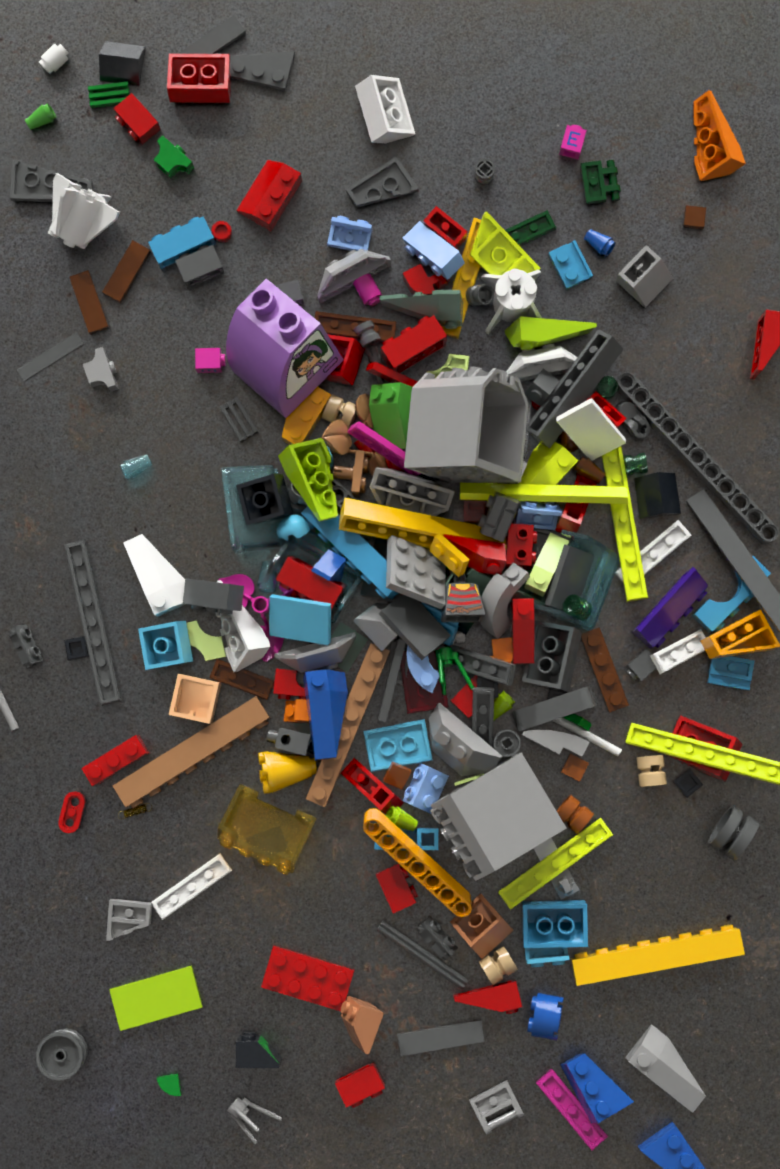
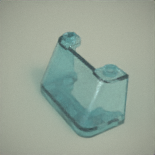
M273 465L221 468L230 542L234 553L284 547L286 540L283 538L279 539L276 534L280 519L246 526L236 485L271 474H278V468L274 469Z

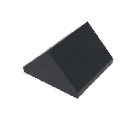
M106 41L99 52L100 81L113 83L128 81L129 85L140 86L146 47Z
M656 472L634 478L639 519L681 514L675 473Z

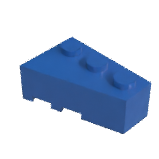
M585 1053L577 1054L560 1064L591 1123H600L634 1102Z
M673 1121L638 1145L642 1153L663 1169H705Z

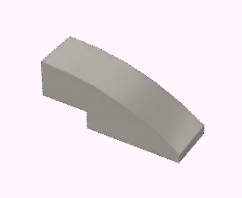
M552 730L523 731L521 736L557 755H560L564 748L582 757L590 743L578 736Z

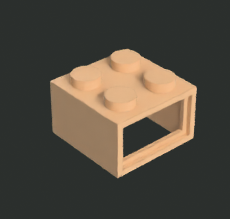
M178 674L169 715L212 724L221 683Z

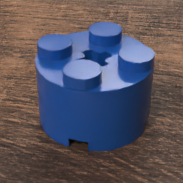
M542 993L532 997L531 1010H534V1017H530L527 1032H532L531 1036L557 1041L558 1035H554V1032L558 1033L563 1006L559 1005V1002H563L564 997Z

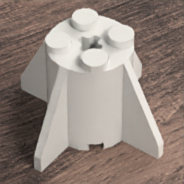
M56 173L53 179L52 223L48 234L64 239L63 243L69 247L74 248L76 245L85 249L89 242L118 219L120 212L108 205L111 196L98 194L90 189H81V185L75 184Z
M514 268L503 275L483 274L481 276V280L495 290L493 298L495 315L485 330L487 334L494 329L501 319L506 322H514L520 316L542 318L534 304L537 291L535 280L540 276V270L526 273Z

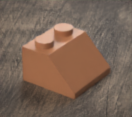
M482 894L472 901V910L468 916H456L450 921L481 959L514 931Z
M348 996L341 1006V1018L352 1042L365 1054L369 1055L384 1013L369 1002Z

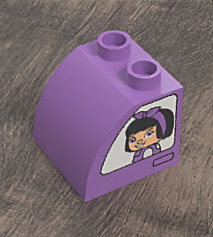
M265 279L236 308L232 317L226 341V354L229 366L241 380L285 418L344 360L321 323L268 279Z

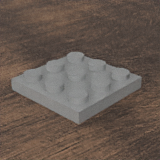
M391 535L387 539L386 588L442 609L445 606L446 566L428 549Z

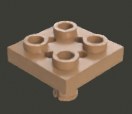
M356 450L353 468L334 465L333 478L351 480V493L360 499L361 493L366 491V478L363 475L368 473L369 457H365V451Z

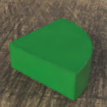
M573 713L563 717L587 731L591 727L589 721Z
M179 1073L157 1077V1082L165 1093L172 1096L182 1095Z

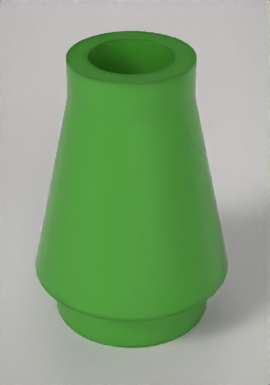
M48 103L45 105L41 104L25 119V122L30 130L53 122L56 114Z

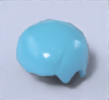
M290 515L279 522L276 534L279 539L283 538L288 541L289 535L301 538L310 531V527L302 516Z

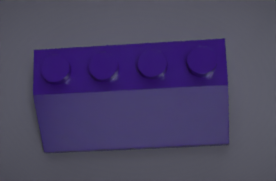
M694 567L686 571L632 632L649 649H652L654 646L659 648L666 640L663 636L668 631L672 633L680 624L677 622L682 615L686 617L693 610L691 605L695 600L700 602L707 594L705 589L708 585Z

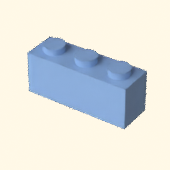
M420 221L403 237L406 251L411 256L416 255L424 266L429 265L437 276L442 275L448 280L465 264L457 249Z

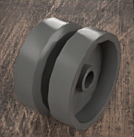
M733 805L725 812L709 837L708 844L717 850L724 847V855L734 861L752 841L759 827V822L750 816L743 819V811Z
M64 1028L52 1032L38 1045L36 1063L39 1070L47 1078L56 1081L70 1078L86 1063L88 1056L87 1043L81 1034L72 1029ZM60 1052L64 1053L63 1057L60 1056Z

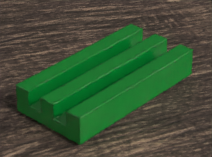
M128 81L88 86L91 108L118 105L130 95ZM126 95V97L124 98L94 101V99L97 98H110L114 96Z

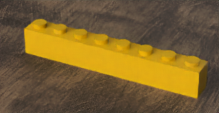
M344 498L340 510L339 530L382 539H388L391 535L426 548L431 547L434 536L440 533L442 536L448 534L505 543L507 549L506 537L504 542L483 535L480 533V527L475 524L350 498Z
M733 925L721 926L719 931H712V928L700 930V934L682 933L676 939L666 936L658 938V942L650 943V940L637 942L638 946L629 947V944L616 946L617 950L608 951V948H601L595 950V954L587 955V952L576 953L574 958H570L574 981L579 986L745 955L740 929L733 928Z

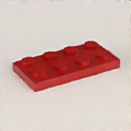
M273 946L261 988L341 1011V1006L346 1001L354 969Z

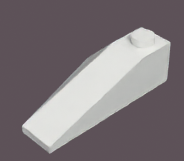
M143 534L124 542V546L154 615L160 617L185 605L183 604L185 579Z
M243 605L241 611L233 610L232 614L220 613V609H218V612H215L216 616L221 618L222 629H220L221 636L226 638L228 647L224 649L233 672H238L264 657L270 648L269 639Z

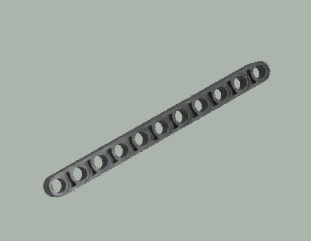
M622 373L615 384L618 393L627 402H631L636 406L638 411L646 418L650 427L761 544H769L776 540L779 535L777 526L632 373ZM621 380H628L631 386L628 388L623 387ZM641 394L645 401L642 403L637 402L635 395ZM649 410H657L659 417H651ZM663 425H671L673 432L668 433L664 431ZM684 439L687 447H680L677 444V440ZM692 454H698L701 457V462L695 463L691 458ZM706 469H712L715 472V477L709 478L706 475ZM720 484H726L729 487V493H723L720 490ZM735 499L742 500L743 508L735 506ZM749 514L757 516L758 521L756 524L749 521ZM764 529H768L771 531V539H767L764 537Z

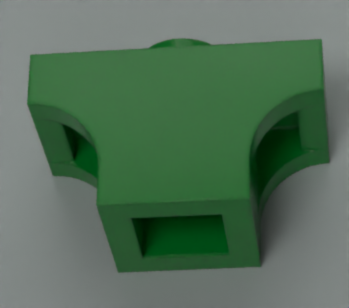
M162 135L157 140L160 152L153 159L156 167L170 179L178 172L190 174L194 169V165L185 156L186 152L179 145L174 146Z

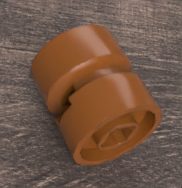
M569 795L557 810L563 823L568 822V827L576 834L587 825L594 815L586 806L581 807L580 801L572 795Z

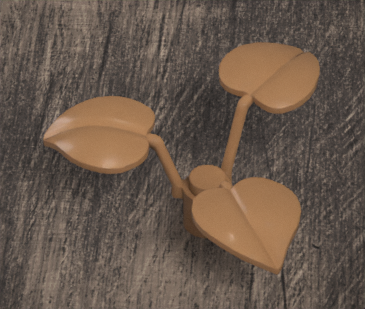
M364 393L356 400V413L364 425L366 424L367 427L373 428L369 408L370 396ZM342 420L333 421L321 437L327 442L331 453L337 452L340 455L347 453L356 454V450L349 449L352 445V440L346 424ZM365 451V455L370 457L368 467L372 476L376 467L388 468L385 457L377 452L373 454L372 452Z

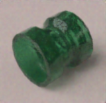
M604 376L596 386V391L606 400L613 398L618 390V382L612 376Z
M638 453L634 457L631 455L623 456L627 476H631L635 472L640 474L648 472L645 453Z
M575 594L569 595L564 600V611L574 618L582 621L591 615L592 606L587 600Z

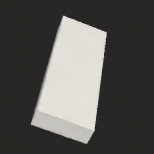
M701 629L650 656L659 674L705 651L700 640L706 637Z

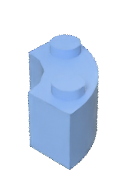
M407 645L406 659L412 677L423 689L433 693L439 679V672L433 669L428 656L421 660Z

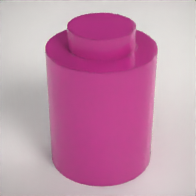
M370 273L359 277L353 282L364 305L372 307L380 302L382 293Z

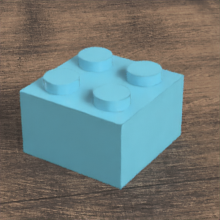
M175 621L138 629L145 670L193 662L186 621Z

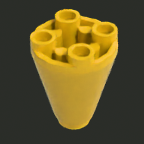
M268 751L258 753L259 765H261L262 769L259 770V776L264 794L276 792L310 778L317 773L315 758Z

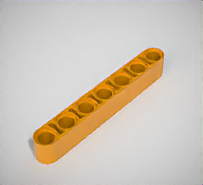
M373 808L365 812L363 830L373 841L456 916L466 917L471 913V894L380 810Z

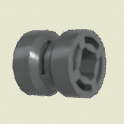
M481 159L475 165V180L481 185L491 183L494 179L495 165L489 159Z
M488 284L473 285L466 291V299L473 306L490 304L494 298V291Z
M372 320L363 322L354 328L356 336H359L361 339L360 344L362 348L371 347L381 340L379 334L374 331L375 326Z

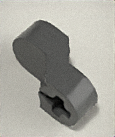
M621 401L616 405V409L627 418L623 425L632 436L644 438L649 434L650 425L633 403Z

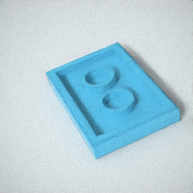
M272 594L269 597V636L329 645L331 643V603Z
M425 719L363 731L371 772L388 769L392 761L406 766L433 760Z

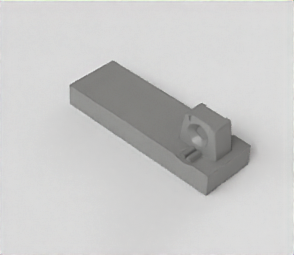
M552 838L533 849L539 861L554 852L557 847ZM568 868L551 880L560 900L579 891Z

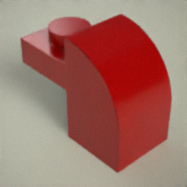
M421 264L403 272V280L413 295L415 292L432 295V291L435 288L438 290L442 289L450 281V278L447 280L442 275L437 276L436 274L428 278Z

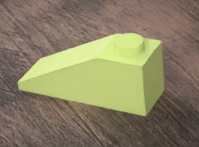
M550 532L530 573V578L525 584V589L544 597L556 571L564 544L568 545L569 540Z

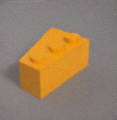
M317 386L286 418L282 433L283 441L289 445L308 441L322 418L325 407L332 395Z
M761 609L700 640L710 659L771 651L780 647Z

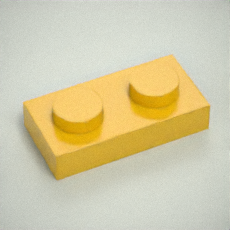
M440 533L434 536L429 551L458 577L463 575L469 558Z

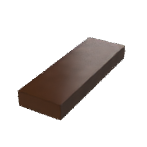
M132 240L102 293L121 303L151 250Z
M89 270L70 276L69 278L89 334L109 328Z
M216 659L209 677L265 700L269 699L274 686V680L242 669L238 672H233L230 663L220 659Z

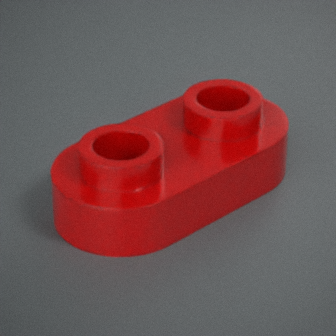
M70 792L64 798L58 825L65 833L76 832L81 825L86 799L80 792ZM74 798H77L79 800V804L77 806H74L72 804V800ZM70 818L74 821L71 827L67 825V820Z

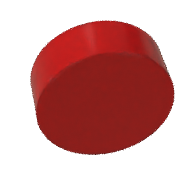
M218 221L212 226L211 233L216 241L223 243L231 238L232 229L229 223Z

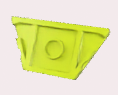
M488 212L483 214L470 256L488 274L503 275L514 268L526 273L541 269Z

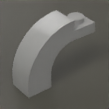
M515 563L502 575L496 573L486 586L481 597L485 616L480 623L484 630L497 639L512 625L507 616V607L510 599L530 578L529 573Z

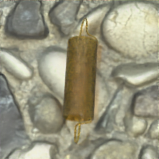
M146 804L124 810L125 818L145 813L147 811Z

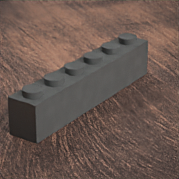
M598 329L528 423L526 431L537 442L551 448L563 431L562 427L556 422V417L585 402L623 351V348L613 336Z

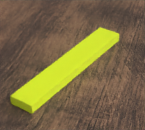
M599 818L498 891L499 895L511 910L613 836L612 832L604 821Z

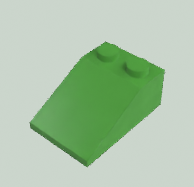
M401 382L372 385L369 408L374 431L400 449L406 450L413 387Z

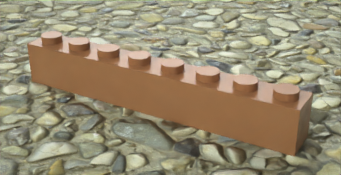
M370 643L346 701L336 758L323 759L307 794V800L323 807L327 806L390 655L389 650L384 649L381 651L375 644Z
M255 696L114 784L113 788L125 807L132 806V808H135L144 802L142 798L147 795L153 797L161 792L160 787L166 783L170 786L179 780L178 776L185 772L188 775L196 770V765L201 761L205 764L215 758L214 753L221 750L223 753L233 746V741L237 739L242 741L251 735L249 731L254 728L260 730L268 725L267 720L271 717L259 698Z

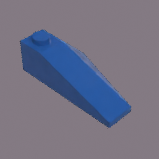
M327 669L305 672L303 682L315 760L336 758L348 695L345 672Z

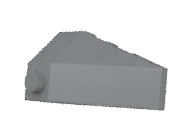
M651 1024L625 1058L693 1113L706 1095L670 1039Z

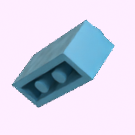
M204 216L200 218L194 217L188 221V224L175 226L170 229V232L164 235L158 234L148 242L161 269L176 263L175 260L185 253L192 254L197 252L202 246L216 244Z

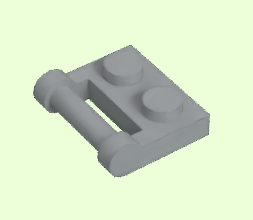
M507 1080L469 1099L486 1135L492 1133L493 1129L516 1117L521 1118L525 1116ZM512 1104L513 1110L487 1122L485 1117Z

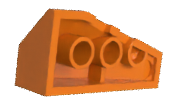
M708 90L693 101L694 125L696 126L694 145H697V156H694V163L701 181L731 175L746 164L739 143L712 91Z

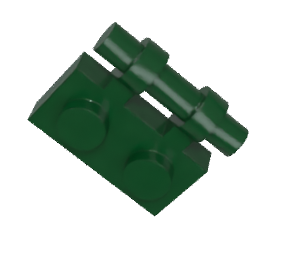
M601 160L580 164L586 204L606 202V194H611L612 201L620 200L619 193L621 188L617 182L618 168L615 167L614 160L606 161L607 168H602ZM603 176L609 177L610 185L605 186Z

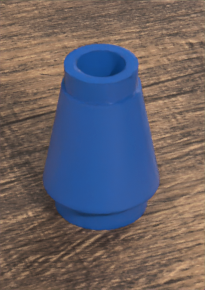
M592 229L584 237V240L600 255L608 256L616 244L613 238Z

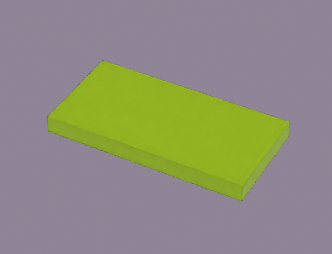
M192 965L109 989L120 1031L203 1007Z

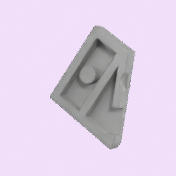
M110 899L106 941L149 926L151 924L152 903Z

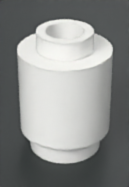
M53 44L41 56L42 59L39 63L49 74L53 71L56 72L68 60L66 56L68 51L61 44L58 46Z

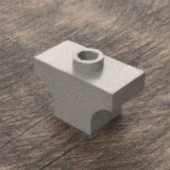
M103 347L95 349L93 360L83 364L89 384L92 388L99 385L107 386L111 392L118 390L119 388L114 373H117L114 362H109Z

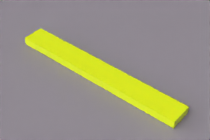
M620 446L601 457L606 486L627 487L628 504H610L626 601L631 602L648 599L622 447Z
M460 482L461 500H488L489 496H494L495 491L519 501L628 504L627 487Z
M631 723L626 744L780 785V762Z

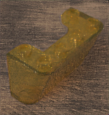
M239 784L218 826L217 838L220 841L219 844L228 849L232 847L239 850L238 852L245 857L252 856L258 859V862L262 865H272L282 874L294 873L317 818L299 810L296 811L294 816L259 800V792Z

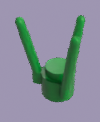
M451 647L436 650L435 654L438 662L442 694H447L444 668L452 666V661L454 660L470 689L473 690L472 681L460 662L458 653L452 652Z

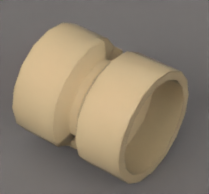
M332 394L325 407L322 419L331 423L335 420H342L349 430L357 415L355 404L349 401L344 403L343 398Z
M664 755L636 757L637 769L641 770V773L638 775L639 787L667 784L666 773L662 771V768L665 767Z
M504 946L494 951V956L488 955L479 961L492 985L503 980V975L509 976L518 970Z

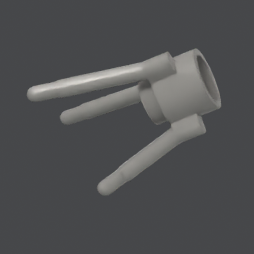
M237 1097L227 1111L254 1144H257V1140L242 1122L243 1119L256 1132L260 1131L246 1116L249 1112L247 1106L279 1121L282 1120V1117L250 1102L247 1098L241 1100Z

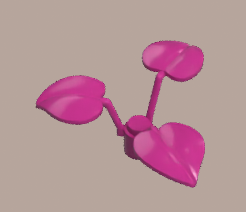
M235 574L218 579V581L221 580L226 584L244 586L242 605L245 608L250 600L253 610L260 613L265 623V626L260 625L270 643V648L262 659L265 662L270 661L275 657L274 654L279 653L284 638L269 636V623L265 616V613L269 611V599L263 596L251 597L255 591V585L252 579L246 575ZM279 586L280 590L284 593L280 596L302 599L297 595L298 592L291 588L289 591Z

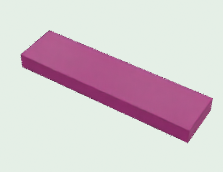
M360 421L350 426L348 430L350 435L405 472L415 476L421 474L404 468L405 451Z
M550 1069L536 1082L591 1150H594L608 1137L598 1123L590 1122L579 1100L553 1069Z

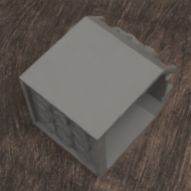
M470 367L469 370L452 368V371L441 372L436 378L430 372L425 373L414 385L411 392L404 468L451 484L460 482H521L528 402L520 379L510 376V382L507 383V372L497 368H493L489 372L483 371L480 367Z
M522 752L516 753L476 780L467 782L431 804L432 809L430 810L434 819L439 824H442L443 828L440 831L446 841L451 839L454 844L451 849L457 860L462 858L466 874L469 878L473 877L475 881L500 869L567 829Z

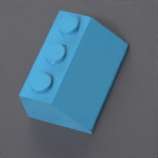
M585 900L521 902L524 948L588 947L587 903Z

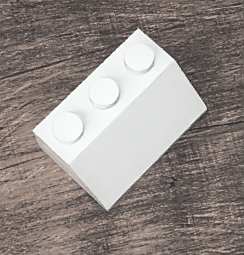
M370 75L355 86L371 142L386 144L415 135L399 78Z

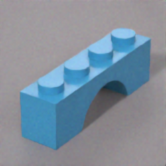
M752 556L757 562V564L760 566L762 571L765 573V575L768 577L771 573L754 556ZM737 572L735 574L738 580V588L730 601L715 602L709 599L691 615L708 633L719 631L725 625L723 621L728 616L732 618L740 610L738 606L743 601L747 603L753 597Z

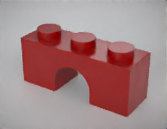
M276 668L273 694L278 695V699L290 700L291 696H296L299 699L306 700L305 689L297 681L298 671Z
M135 735L81 769L91 786H98L114 776L119 770L148 755L149 751L140 736Z

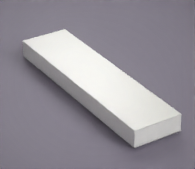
M679 520L640 551L644 575L692 536ZM620 568L615 572V574L623 582L622 572Z
M220 853L152 901V906L163 920L226 876L232 869Z

